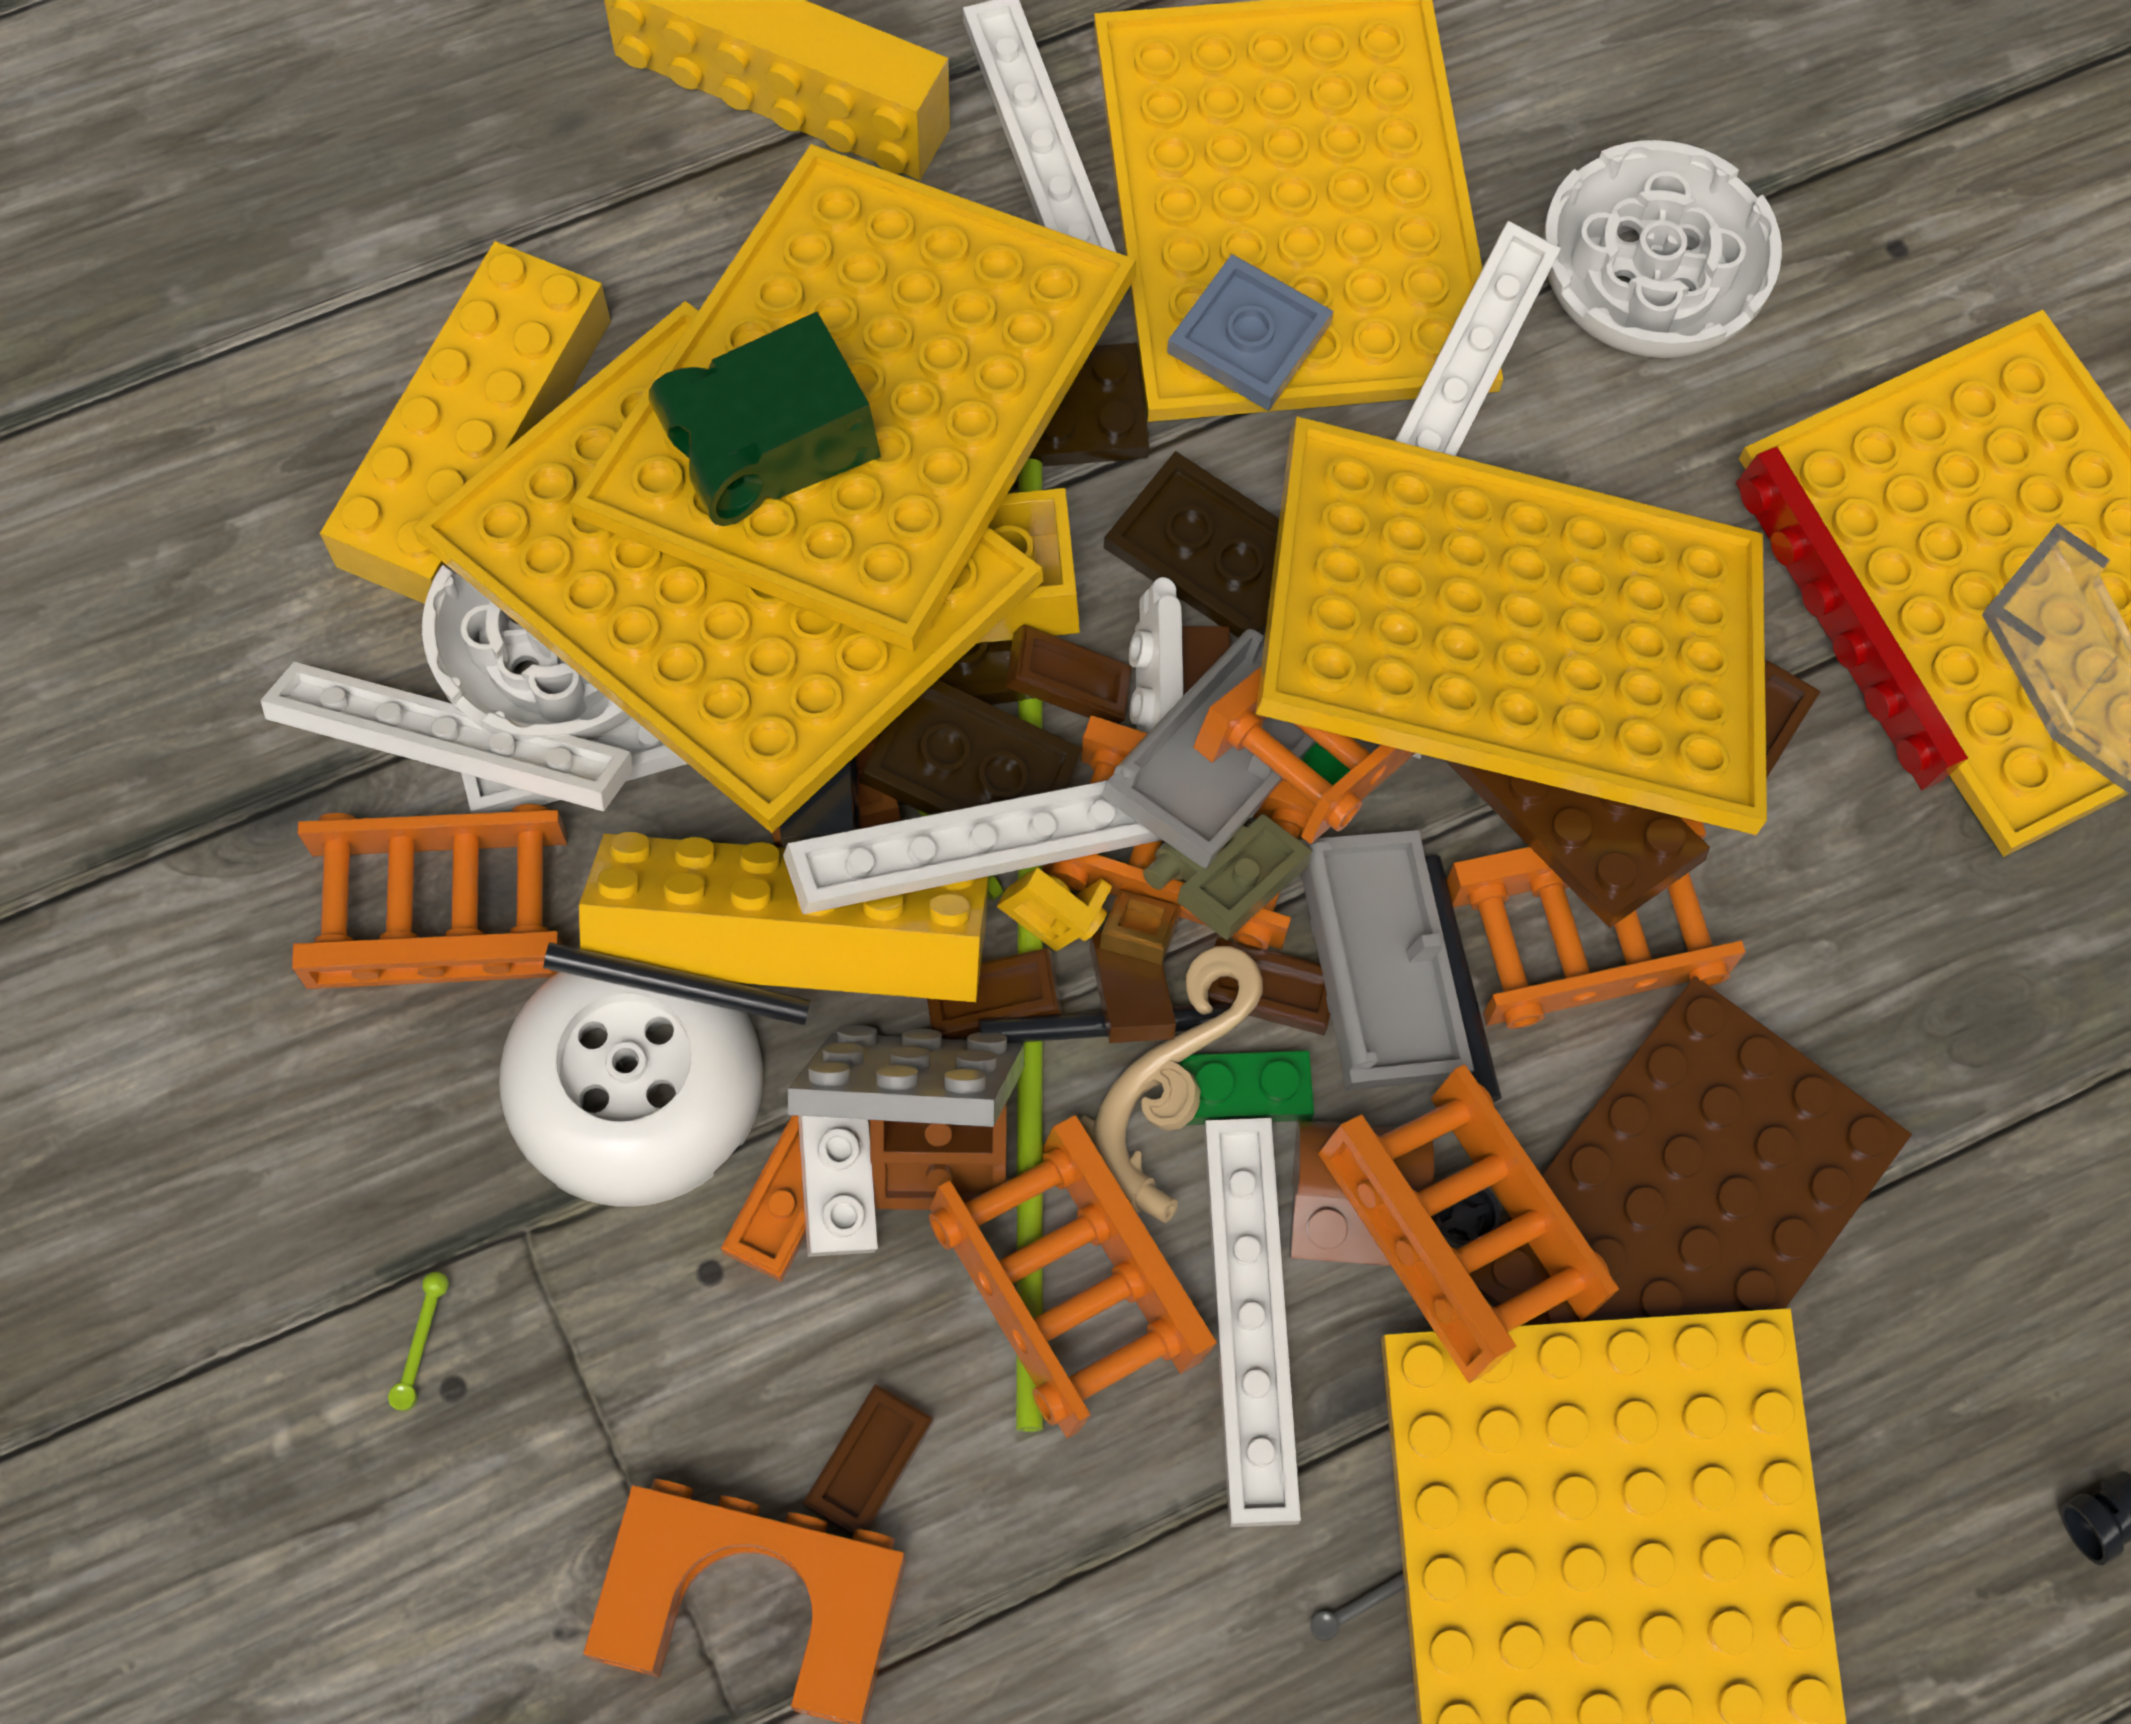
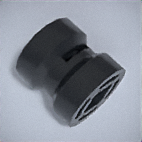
M1485 1188L1431 1216L1450 1247L1456 1250L1496 1229L1500 1224L1501 1211L1496 1197L1488 1188ZM1453 1229H1456L1459 1232H1464L1465 1234L1457 1233Z
M2126 1471L2118 1472L2102 1481L2099 1492L2094 1495L2079 1494L2061 1506V1518L2070 1538L2080 1552L2097 1565H2105L2121 1556L2124 1551V1545L2131 1541V1474Z

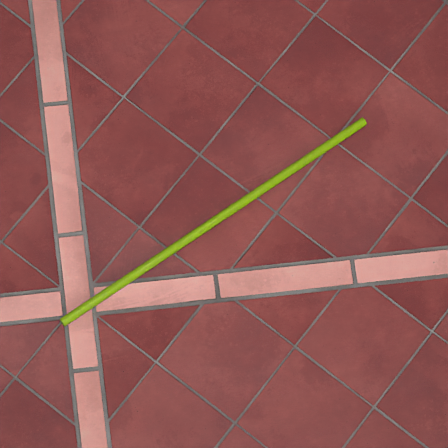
M1028 459L1018 475V492L1042 490V462L1036 459ZM1036 698L1018 701V718L1043 729V701ZM1040 865L1017 870V880L1037 867L1043 871V867ZM1017 923V955L1043 949V942ZM1043 1041L1024 1043V1070L1017 1081V1175L1043 1162ZM1043 1193L1017 1206L1016 1251L1043 1237ZM1043 1268L1016 1282V1291L1033 1318L1043 1313ZM1016 1354V1430L1022 1432L1042 1431L1043 1416L1033 1397V1389L1036 1386Z

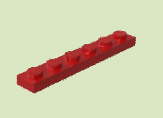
M1778 446L1757 454L1735 483L1740 490L1745 508L1757 518L1771 542L1774 556L1782 565L1786 566L1800 589L1806 609L1813 616L1817 617L1833 644L1837 660L1843 667L1849 670L1863 693L1869 713L1876 720L1880 721L1895 746L1897 757L1902 767L1912 774L1921 791L1942 782L1968 759V756Z

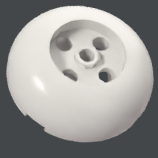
M1661 140L1635 141L1610 147L1601 151L1598 159L1590 162L1578 171L1574 169L1558 187L1546 216L1543 239L1560 247L1561 250L1547 275L1549 283L1568 315L1591 336L1613 348L1630 354L1653 358H1677L1710 350L1733 338L1758 315L1767 302L1777 281L1782 259V242L1776 217L1763 194L1757 198L1751 189L1737 177L1738 168L1721 157L1701 148ZM1636 230L1639 234V239L1635 242H1626L1618 237L1619 234ZM1617 276H1625L1631 280L1627 283L1618 279Z
M441 566L431 584L425 601L422 618V637L425 654L432 673L448 700L457 710L481 728L494 734L499 732L509 733L515 740H530L537 737L571 735L589 740L613 730L631 718L523 627L512 622L511 617L449 566ZM523 661H533L538 664L531 665L521 674H514L515 667ZM508 719L530 724L531 726L518 727L511 724Z
M558 972L538 988L525 1003L508 1033L500 1063V1099L509 1130L520 1151L540 1173L555 1183L558 1188L583 1200L602 1205L618 1207L644 1206L674 1199L701 1186L714 1176L713 1172L731 1156L739 1145H743L756 1120L760 1107L764 1069L758 1037L751 1019L745 1012ZM663 1024L673 1026V1036L664 1044H653L646 1038V1031L653 1032ZM600 1028L608 1033L604 1045L597 1049H587L580 1043L583 1035L590 1030ZM626 1062H638L637 1067L630 1073L616 1071L618 1068L623 1069V1064ZM663 1083L672 1086L676 1091V1095L668 1104L662 1108H655L650 1105L648 1099L656 1092L659 1084ZM594 1088L605 1090L609 1094V1102L605 1109L597 1113H589L582 1108L585 1103L583 1096L587 1091Z

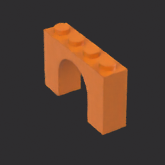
M653 1479L651 1490L632 1485L583 1655L595 1662L660 1678L682 1599L696 1577L713 1563L729 1556L738 1554L765 1555L783 1562L798 1574L808 1589L812 1605L810 1635L791 1708L797 1713L841 1724H865L906 1564L904 1552L893 1550L895 1539L862 1529H855L852 1539L825 1533L828 1524L826 1521L793 1512L787 1513L785 1523L759 1517L760 1505L730 1496H720L718 1506L691 1500L694 1491L692 1488L671 1481Z

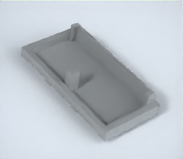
M1247 629L1115 768L1114 774L1106 782L1102 793L1105 800L1203 868H1207L1224 845L1249 818L1253 817L1261 808L1266 798L1283 781V778L1246 748L1238 751L1235 747H1232L1213 763L1193 748L1210 706L1261 667L1265 637L1253 629ZM1267 718L1263 722L1262 728L1301 760L1305 758L1308 751L1316 744L1312 738L1293 723L1273 718Z
M1419 830L1317 838L1312 844H1309L1305 839L1299 840L1312 850L1309 865L1301 872L1311 917L1312 934L1316 941L1326 987L1327 1005L1332 1016L1343 1067L1342 1075L1345 1089L1357 1090L1443 1081L1448 1078L1455 1068L1464 1064L1470 1072H1473V1063Z

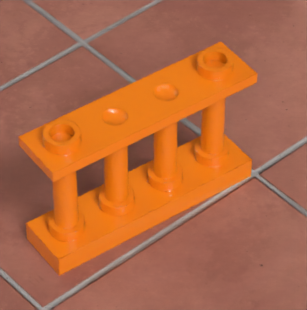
M1259 667L1210 706L1193 748L1211 763L1232 747H1235L1238 751L1244 748L1249 750L1316 805L1301 835L1309 844H1312L1330 827L1337 832L1346 827L1361 808L1362 799L1415 753L1385 745H1380L1370 753L1352 737L1294 724L1351 770L1336 784H1330L1262 728L1263 722L1269 717L1256 715L1261 667Z
M1091 715L1083 735L1081 762L1089 764L1094 770L1089 784L1108 781L1114 774L1115 768L1148 733ZM1283 779L1262 803L1261 808L1253 817L1258 818L1264 814L1298 839V837H1301L1316 805ZM1163 840L1134 846L1128 864L1093 854L1041 865L1044 873L1057 877L1071 890H1084L1085 887H1089L1102 878L1112 886L1109 892L1110 895L1117 896L1120 889L1181 906L1179 917L1206 925L1177 902L1180 887L1184 882L1172 879L1164 888L1157 890L1151 887L1145 880L1143 871L1156 860L1155 853L1161 847ZM1280 892L1232 936L1236 942L1265 950L1269 946L1282 950L1291 917L1274 912Z
M523 804L512 808L511 812L357 819L345 813H328L321 815L318 821H298L297 834L311 856H323L321 935L314 938V943H293L292 969L307 989L550 978L558 973V971L543 968L549 942L563 945L557 931H549L546 927H543V846L567 845V832L558 810H549L547 807L537 804ZM517 847L516 927L511 928L510 933L484 935L482 931L478 930L479 849ZM453 850L451 929L446 931L442 937L419 938L417 934L413 933L414 852ZM388 853L386 932L382 933L378 940L354 941L353 938L347 936L350 855Z
M1680 817L1699 837L1704 839L1706 831L1703 822ZM1531 847L1455 862L1447 878L1453 908L1470 904L1473 910H1479L1503 992L1492 995L1483 1012L1486 1026L1506 1022L1509 1029L1523 1028L1542 1021L1545 1018L1544 1013L1691 982L1694 976H1697L1699 980H1702L1711 987L1726 981L1730 977L1729 973H1731L1746 953L1742 940L1713 946L1690 873H1687L1667 887L1688 952L1652 960L1637 910H1635L1614 925L1626 966L1593 973L1590 972L1565 889L1569 886ZM1532 891L1534 897H1540L1565 976V979L1533 986L1528 985L1504 906V902L1509 899L1508 896Z
M1464 1064L1455 1068L1430 1098L1436 1109L1381 1136L1374 1133L1361 1114L1341 1124L1318 1155L1467 1382L1471 1383L1493 1370L1517 1347L1508 1332L1566 1300L1582 1321L1596 1312L1619 1288L1610 1276L1609 1269L1603 1258L1592 1250L1495 1109L1489 1092L1476 1081ZM1453 1131L1474 1164L1419 1192L1412 1190L1393 1160ZM1490 1186L1512 1220L1455 1250L1450 1247L1431 1216ZM1529 1243L1551 1277L1496 1307L1490 1306L1469 1274Z
M1076 1115L1053 1126L1043 1146L1045 1154H1043L1042 1163L966 1203L962 1201L949 1180L938 1186L930 1206L932 1213L929 1214L930 1225L937 1240L946 1250L954 1248L1035 1384L1036 1388L1033 1389V1397L1040 1413L1050 1425L1054 1426L1058 1423L1067 1439L1079 1433L1091 1415L1083 1402L1085 1399L1160 1357L1166 1361L1171 1359L1178 1372L1182 1374L1203 1362L1217 1344ZM1054 1186L1061 1190L1066 1188L1079 1209L1077 1211V1219L998 1261L980 1231L979 1226ZM1089 1242L1095 1246L1101 1245L1114 1266L1112 1267V1275L1033 1318L1013 1283ZM1124 1299L1130 1303L1136 1302L1149 1323L1147 1325V1333L1068 1377L1048 1342Z

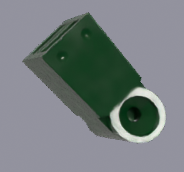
M818 311L712 359L708 369L689 367L665 373L655 380L649 389V402L672 444L689 458L690 481L709 518L715 525L728 526L740 522L759 508L767 496L774 500L881 457L870 404Z

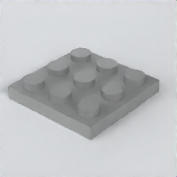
M853 1025L841 1027L837 1030V1033L830 1034L788 1087V1115L994 1127L1024 1070V1043H1007V1037L1000 1033L981 1034L980 1032L970 1034L967 1040L942 1039V1033L932 1029L907 1030L902 1033V1037L877 1035V1030L869 1026Z

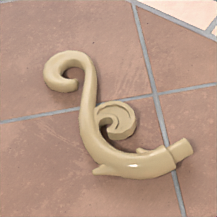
M1215 946L1202 952L1191 962L1186 973V992L1189 1001L1199 1013L1203 1015L1212 1013L1213 1007L1208 1001V990L1212 982L1220 977L1228 976L1238 981L1239 990L1232 1006L1218 1016L1175 1036L1174 1039L1167 1040L1149 1049L1129 1065L1110 1087L1099 1107L1096 1121L1086 1115L1080 1119V1123L1136 1213L1144 1211L1163 1223H1167L1174 1216L1178 1207V1201L1155 1187V1180L1143 1173L1142 1153L1135 1150L1130 1158L1126 1145V1131L1130 1115L1137 1101L1144 1093L1154 1086L1161 1085L1164 1089L1161 1098L1152 1100L1144 1097L1141 1100L1142 1112L1147 1120L1164 1131L1183 1128L1194 1118L1199 1108L1201 1090L1195 1077L1178 1065V1063L1227 1034L1240 1024L1257 1006L1263 993V978L1258 964L1245 951L1233 946Z

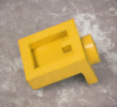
M1037 867L1008 886L996 907L1057 952L1078 938L1082 941H1087L1096 933L1106 918L1107 911L1102 908V905L1112 886L1101 878L1074 896L1063 881L1055 876L1044 873Z

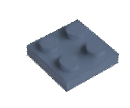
M1231 254L1169 338L1167 353L1269 411L1331 325L1333 311Z

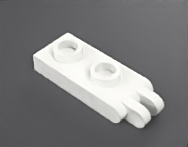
M1165 577L1156 579L1140 597V621L1136 624L1135 633L1129 647V662L1132 667L1136 668V689L1130 703V720L1132 724L1137 725V730L1149 733L1183 697L1181 604L1176 598L1174 583Z
M798 1116L807 1256L874 1253L878 1249L868 1120Z

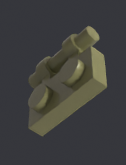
M1262 814L1247 828L1242 825L1207 868L1198 865L1165 842L1157 849L1155 853L1156 860L1143 871V875L1147 883L1157 890L1164 888L1172 879H1184L1186 883L1180 887L1177 902L1224 939L1228 940L1308 867L1312 850L1266 815Z

